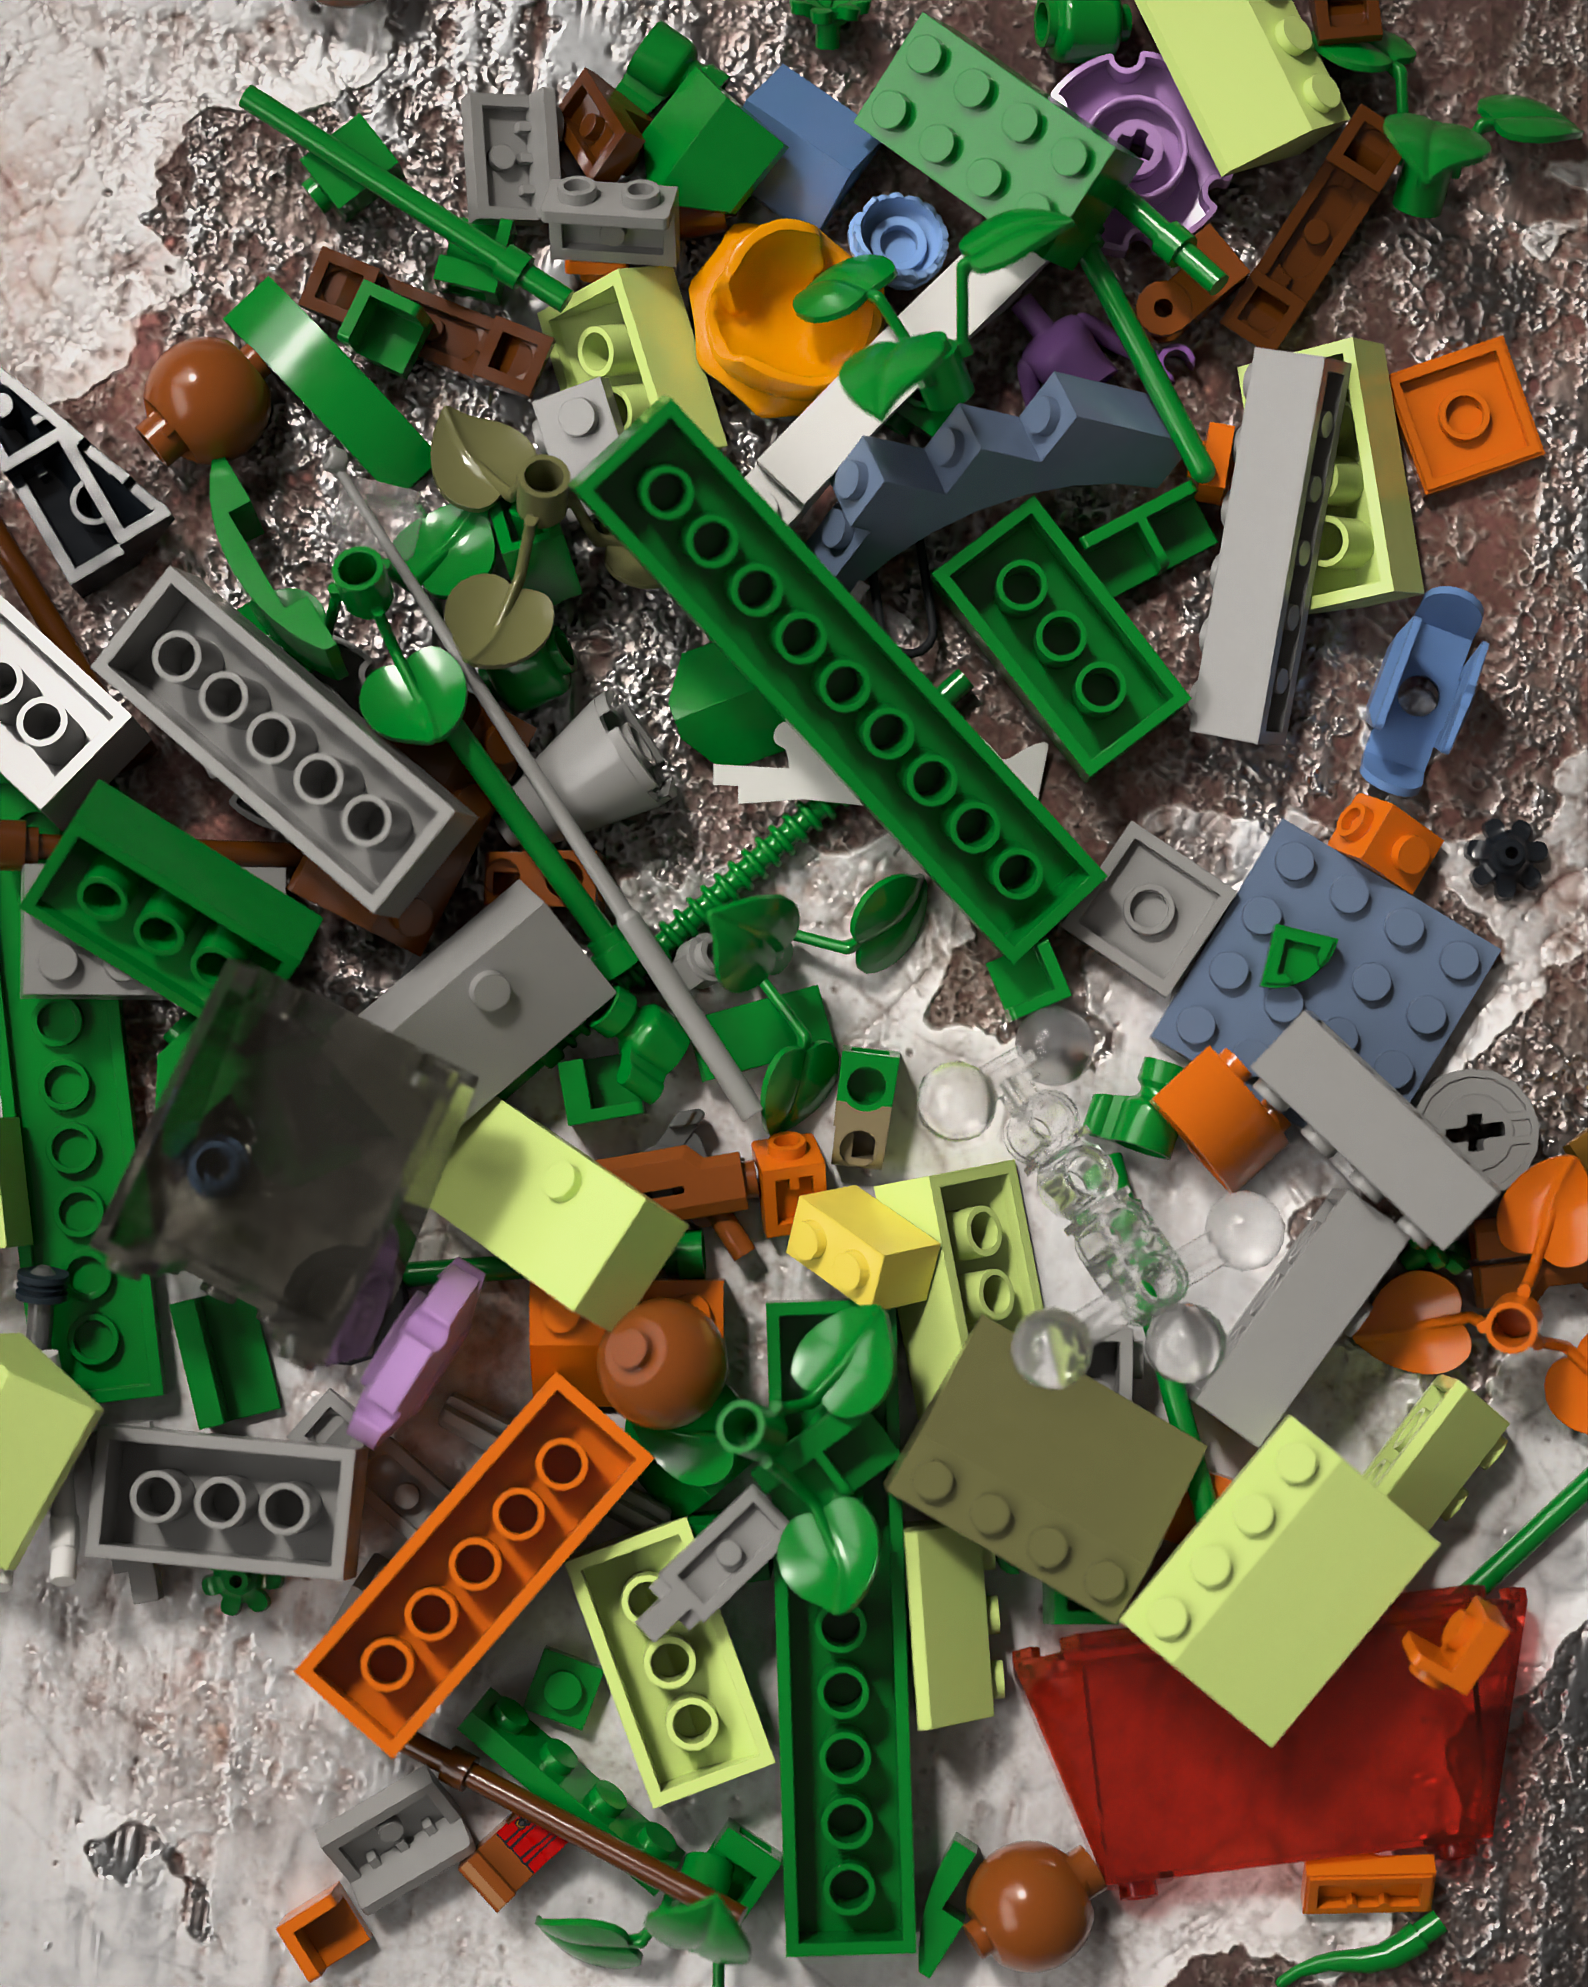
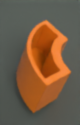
M1209 1045L1149 1102L1181 1137L1189 1151L1233 1197L1289 1144L1284 1132L1291 1126V1123L1265 1099L1260 1102L1244 1083L1252 1077V1074L1229 1049L1224 1048L1217 1054Z

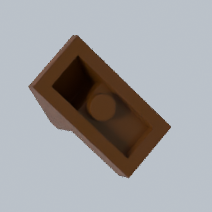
M584 67L558 105L562 110L564 118L562 138L586 177L598 182L617 183L621 176H629L644 157L643 144L645 139L642 133L653 119L598 74Z

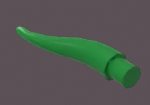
M1431 1910L1414 1924H1411L1409 1921L1395 1934L1378 1944L1354 1949L1335 1950L1307 1959L1280 1975L1276 1979L1275 1984L1277 1987H1288L1301 1977L1325 1972L1373 1974L1398 1968L1430 1950L1428 1945L1444 1935L1448 1930L1434 1910Z

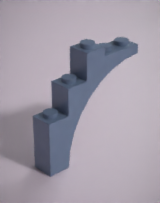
M1054 371L1019 417L958 403L925 448L863 435L830 479L838 501L827 513L805 545L845 589L851 593L894 556L932 532L978 510L1023 495L1074 485L1118 483L1158 488L1182 458L1147 393Z

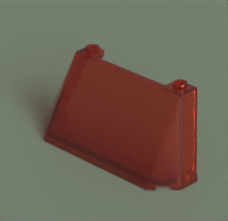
M1461 1585L1400 1593L1272 1748L1128 1627L1077 1633L1059 1638L1061 1652L1041 1656L1040 1647H1027L1012 1651V1673L1087 1852L1094 1860L1106 1882L1107 1890L1105 1892L1119 1890L1120 1901L1158 1896L1157 1885L1170 1882L1173 1878L1421 1847L1422 1850H1438L1440 1861L1468 1859L1478 1856L1477 1845H1484L1493 1838L1528 1602L1526 1588L1507 1587L1499 1589L1500 1599L1487 1598L1485 1585ZM1477 1595L1498 1607L1510 1633L1467 1696L1447 1684L1443 1690H1437L1421 1681L1410 1671L1409 1666L1411 1662L1401 1641L1409 1630L1440 1648L1442 1646V1634L1450 1618L1460 1609L1465 1611Z

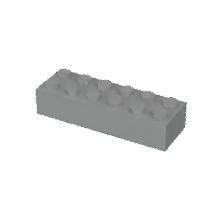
M169 566L90 666L374 914L399 918L479 818L392 742L375 733L368 726L364 718L203 580L191 573Z

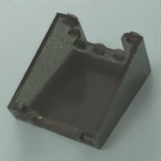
M228 958L89 1246L107 1255L104 1263L106 1267L127 1278L140 1281L143 1274L160 1278L161 1274L179 1275L180 1271H187L203 1280L200 1289L206 1294L229 1304H235L237 1298L258 1308L259 1311L256 1318L274 1328L271 1337L281 1345L278 1355L287 1362L302 1369L314 1371L317 1365L331 1367L334 1364L347 1363L350 1360L370 1356L382 1333L478 1083L479 1076L249 960Z

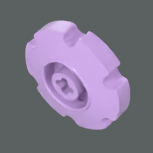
M1142 51L1137 64L1130 68L1119 66L1115 61L1114 55L1111 53L1101 55L1075 68L1057 84L1051 92L1053 98L1127 150L1131 148L1132 144L1143 148L1140 159L1144 163L1129 186L1170 223L1179 221L1193 235L1210 223L1217 211V205L1210 199L1208 191L1217 187L1228 188L1233 174L1221 177L1161 54ZM1114 208L1103 224L1105 231L1101 235L1105 241L1104 246L1101 248L1104 255L1124 258L1129 245L1135 241H1143L1151 249L1153 242L1117 209Z
M458 1256L437 1276L439 1280L428 1295L422 1291H417L384 1338L361 1378V1384L365 1387L358 1400L346 1434L374 1451L411 1416H416L472 1328V1317L486 1273Z

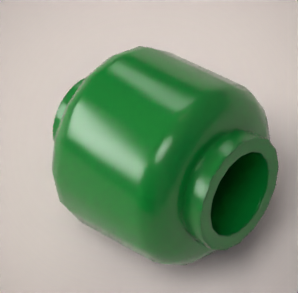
M1038 0L1035 7L1034 34L1037 45L1040 48H1046L1047 54L1051 59L1059 64H1084L1091 59L1109 53L1115 56L1120 43L1127 42L1131 35V9L1128 4L1122 3L1121 0Z
M553 625L552 632L545 645L526 661L503 669L479 668L478 674L497 702L502 700L511 710L518 713H526L562 696L570 689L571 673L577 670V660L573 648L563 631L558 626Z

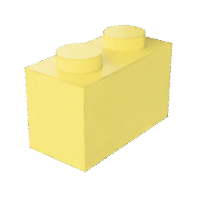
M857 1185L799 1196L786 1253L858 1305L876 1304L886 1310L927 1300L941 1243Z

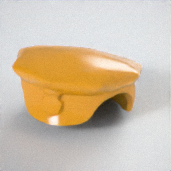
M777 219L764 224H733L725 233L717 249L691 280L688 288L695 327L696 359L699 366L725 386L760 418L800 416L835 380L844 362L861 349L869 346L884 331L885 318L879 309L868 301L849 315L826 323L806 322L796 315L793 308L795 296L822 272L852 257L818 227L797 219ZM883 287L878 291L882 292L885 296V289Z

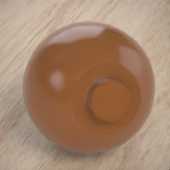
M195 337L179 342L165 351L150 370L143 394L147 418L139 423L135 430L166 467H169L180 457L201 465H211L213 459L225 457L228 462L235 460L248 452L259 441L268 425L271 415L272 397L271 390L264 379L271 374V371L249 344H245L241 349H238L229 340L217 337Z
M653 1298L639 1302L635 1308L629 1311L617 1323L612 1332L605 1331L599 1344L596 1366L601 1389L608 1402L620 1415L642 1427L666 1430L682 1427L694 1422L715 1404L725 1385L728 1357L725 1342L720 1331L704 1312L681 1300Z
M1014 1842L991 1853L973 1874L966 1896V1911L970 1921L963 1925V1929L981 1959L992 1955L1001 1966L1023 1973L1049 1971L1065 1964L1084 1946L1091 1933L1095 1918L1092 1899L1105 1892L1107 1885L1094 1860L1081 1845L1065 1853L1046 1842Z

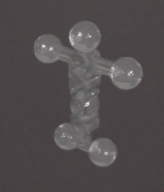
M1052 1006L1031 1013L1020 1024L1016 1034L1015 1047L980 1067L958 1060L940 1064L929 1071L923 1077L918 1089L916 1110L922 1125L936 1138L957 1143L979 1137L990 1127L996 1112L997 1101H1002L1012 1116L1006 1122L1003 1130V1139L1008 1152L1016 1160L1026 1164L1023 1170L1027 1176L1037 1172L1036 1187L1042 1203L1056 1217L1073 1221L1064 1229V1232L1068 1237L1074 1236L1075 1250L1079 1259L1103 1293V1295L1075 1312L1057 1307H1049L1028 1313L1017 1324L1012 1336L1010 1356L1016 1372L1031 1386L1049 1391L1074 1385L1086 1374L1091 1363L1093 1346L1130 1324L1140 1327L1149 1325L1144 1349L1150 1365L1165 1380L1186 1385L1209 1379L1225 1358L1226 1333L1221 1321L1207 1307L1191 1302H1179L1186 1296L1189 1287L1223 1266L1243 1272L1268 1265L1278 1255L1284 1242L1286 1225L1279 1208L1265 1195L1249 1190L1222 1196L1211 1207L1206 1217L1204 1233L1174 1251L1149 1212L1140 1202L1128 1196L1132 1192L1126 1185L1117 1191L1118 1173L1112 1158L1099 1145L1083 1141L1091 1130L1087 1125L1081 1126L1080 1113L1075 1102L1067 1094L1059 1090H1039L1034 1083L1050 1087L1065 1085L1078 1080L1088 1070L1093 1057L1095 1040L1089 1025L1073 1010ZM1033 1119L1042 1122L1050 1136L1042 1133L1036 1127ZM1069 1172L1077 1175L1082 1180L1085 1189L1078 1187L1072 1181ZM1105 1226L1113 1229L1118 1234L1121 1244L1114 1241L1108 1235ZM1142 1280L1148 1282L1154 1288L1157 1298L1151 1296L1145 1290Z

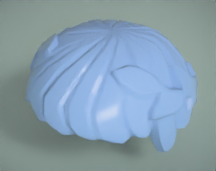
M893 192L888 196L885 194L877 197L873 196L863 207V211L857 212L851 220L847 236L852 257L868 254L887 257L895 265L898 275L887 286L896 290H913L930 281L941 269L947 254L946 250L949 246L947 241L949 234L935 208L928 202H922L919 197H904L900 192Z

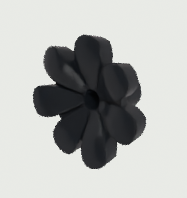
M1498 818L1486 820L1482 824L1481 829L1486 839L1484 841L1469 840L1464 846V857L1468 860L1479 862V866L1469 873L1470 882L1479 889L1486 887L1491 882L1495 883L1494 895L1500 901L1512 900L1516 893V884L1518 883L1527 890H1535L1540 885L1542 876L1539 870L1533 866L1534 863H1541L1547 860L1549 855L1547 845L1544 842H1530L1528 840L1531 834V825L1526 821L1515 820L1512 822L1509 830H1506L1504 824ZM1505 851L1511 852L1513 854V859H1509L1506 856Z

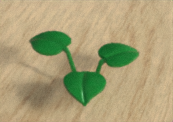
M1383 30L1382 41L1318 46L1314 31L1311 32L1315 51L1338 66L1368 73L1387 71L1394 78L1396 83L1397 114H1392L1385 118L1383 131L1402 157L1398 164L1401 166L1392 204L1397 210L1407 215L1419 218H1436L1442 214L1451 179H1459L1462 168L1481 163L1489 157L1491 145L1482 137L1487 132L1496 131L1500 136L1508 140L1533 144L1583 139L1584 131L1562 113L1542 102L1519 95L1500 94L1480 99L1477 103L1476 112L1483 118L1478 119L1472 129L1458 124L1433 121L1427 117L1409 113L1408 75L1404 65L1414 63L1417 55L1409 43L1399 36Z
M1020 208L992 216L967 233L959 243V249L964 258L959 260L956 265V340L948 339L946 333L942 331L910 336L882 292L878 291L891 283L898 275L893 262L887 257L880 255H859L831 266L795 296L793 308L800 319L810 323H826L840 319L857 310L866 301L874 304L879 309L898 338L897 343L882 341L861 349L844 362L838 373L840 384L846 396L866 414L883 422L897 401L915 385H918L927 409L931 411L949 410L956 407L958 403L962 404L967 401L975 390L963 358L972 355L974 352L969 341L968 280L970 273L973 271L976 274H988L1008 267L1072 228H1077L1071 217L1037 208Z
M449 503L409 525L393 542L420 586L423 585L425 590L437 599L447 600L452 589L464 579L477 574H491L496 561V546L489 510L473 513L457 508ZM356 546L343 551L335 559L332 566V576L335 583L329 584L327 588L330 595L327 613H325L320 601L308 591L298 588L274 590L284 608L308 596L332 637L342 602L351 615L364 620H375L395 664L376 669L367 677L362 685L359 696L360 710L364 720L375 733L395 742L433 745L435 742H441L457 728L467 705L468 691L465 675L458 661L440 647H424L405 659L385 613L394 600V588L391 581L410 593L389 558L382 559L377 551L365 546ZM247 603L237 609L264 634L270 635L258 621ZM268 636L311 674L315 671L286 651L273 637Z
M894 874L870 887L861 897L853 912L850 923L852 938L843 941L798 930L800 925L799 909L796 903L782 895L771 894L743 898L706 911L713 940L714 969L720 985L732 993H742L760 986L797 1037V1046L785 1047L774 1056L763 1079L760 1104L763 1108L761 1110V1121L764 1131L770 1136L788 1131L809 1117L821 1106L830 1094L837 1079L839 1055L836 1047L825 1039L811 1043L812 1036L778 992L768 976L781 973L789 965L794 952L792 941L846 955L856 952V967L866 974L877 973L892 966L910 949L921 929L928 897L927 881L923 874Z
M876 1304L859 1305L842 1310L823 1320L806 1334L798 1345L791 1366L795 1382L805 1390L812 1392L804 1399L788 1402L774 1400L768 1408H765L750 1401L741 1400L738 1394L725 1383L715 1404L703 1416L690 1424L674 1429L661 1430L642 1427L631 1422L645 1450L655 1457L653 1460L673 1478L694 1487H711L727 1480L736 1467L737 1454L760 1462L763 1469L771 1471L810 1507L812 1514H802L792 1519L781 1534L777 1548V1561L780 1572L789 1587L800 1597L825 1608L837 1616L849 1613L863 1599L876 1576L881 1554L880 1532L874 1516L858 1499L849 1496L839 1497L824 1508L821 1500L778 1462L777 1456L784 1449L788 1438L787 1425L783 1419L785 1415L812 1410L823 1402L831 1414L844 1419H853L869 1414L886 1399L895 1379L896 1357L888 1313L882 1306Z
M694 1851L686 1854L681 1872L728 1896L735 1868L729 1861L720 1856ZM664 1893L660 1906L657 1910L646 1915L643 1930L635 1934H628L618 1925L594 1919H545L538 1915L535 1924L562 1950L579 1960L602 1968L630 1969L638 1967L643 1959V1954L639 1949L646 1947L652 1937L669 1947L697 1953L702 1958L713 1962L712 1987H724L725 1964H745L750 1960L752 1953L751 1945L743 1929L718 1893H714L689 1905H685Z

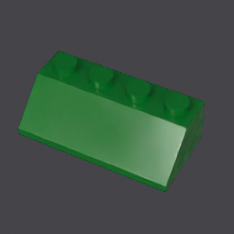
M100 779L96 782L18 907L242 1045L301 962L323 920V917Z

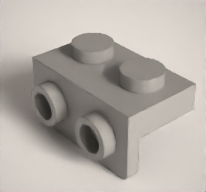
M540 87L530 95L469 92L461 98L469 224L499 225L500 219L505 218L513 220L515 226L543 225L544 222L541 221V206L551 179H564L567 177L565 171L560 169L559 143L564 132V118L562 110L556 106L555 89L553 87Z
M586 176L551 179L541 206V221L549 223L551 259L677 267L681 254L678 186L658 185L650 180H633L627 183L598 182Z
M599 376L532 402L537 418L532 423L535 442L542 454L555 456L566 464L570 472V482L625 431L609 378ZM581 501L594 525L599 523V519ZM568 508L565 517H567L569 524L580 525L571 508Z
M426 1764L315 1830L321 1849L350 1882L358 1906L365 1915L373 1914L472 1855L476 1850L459 1805Z

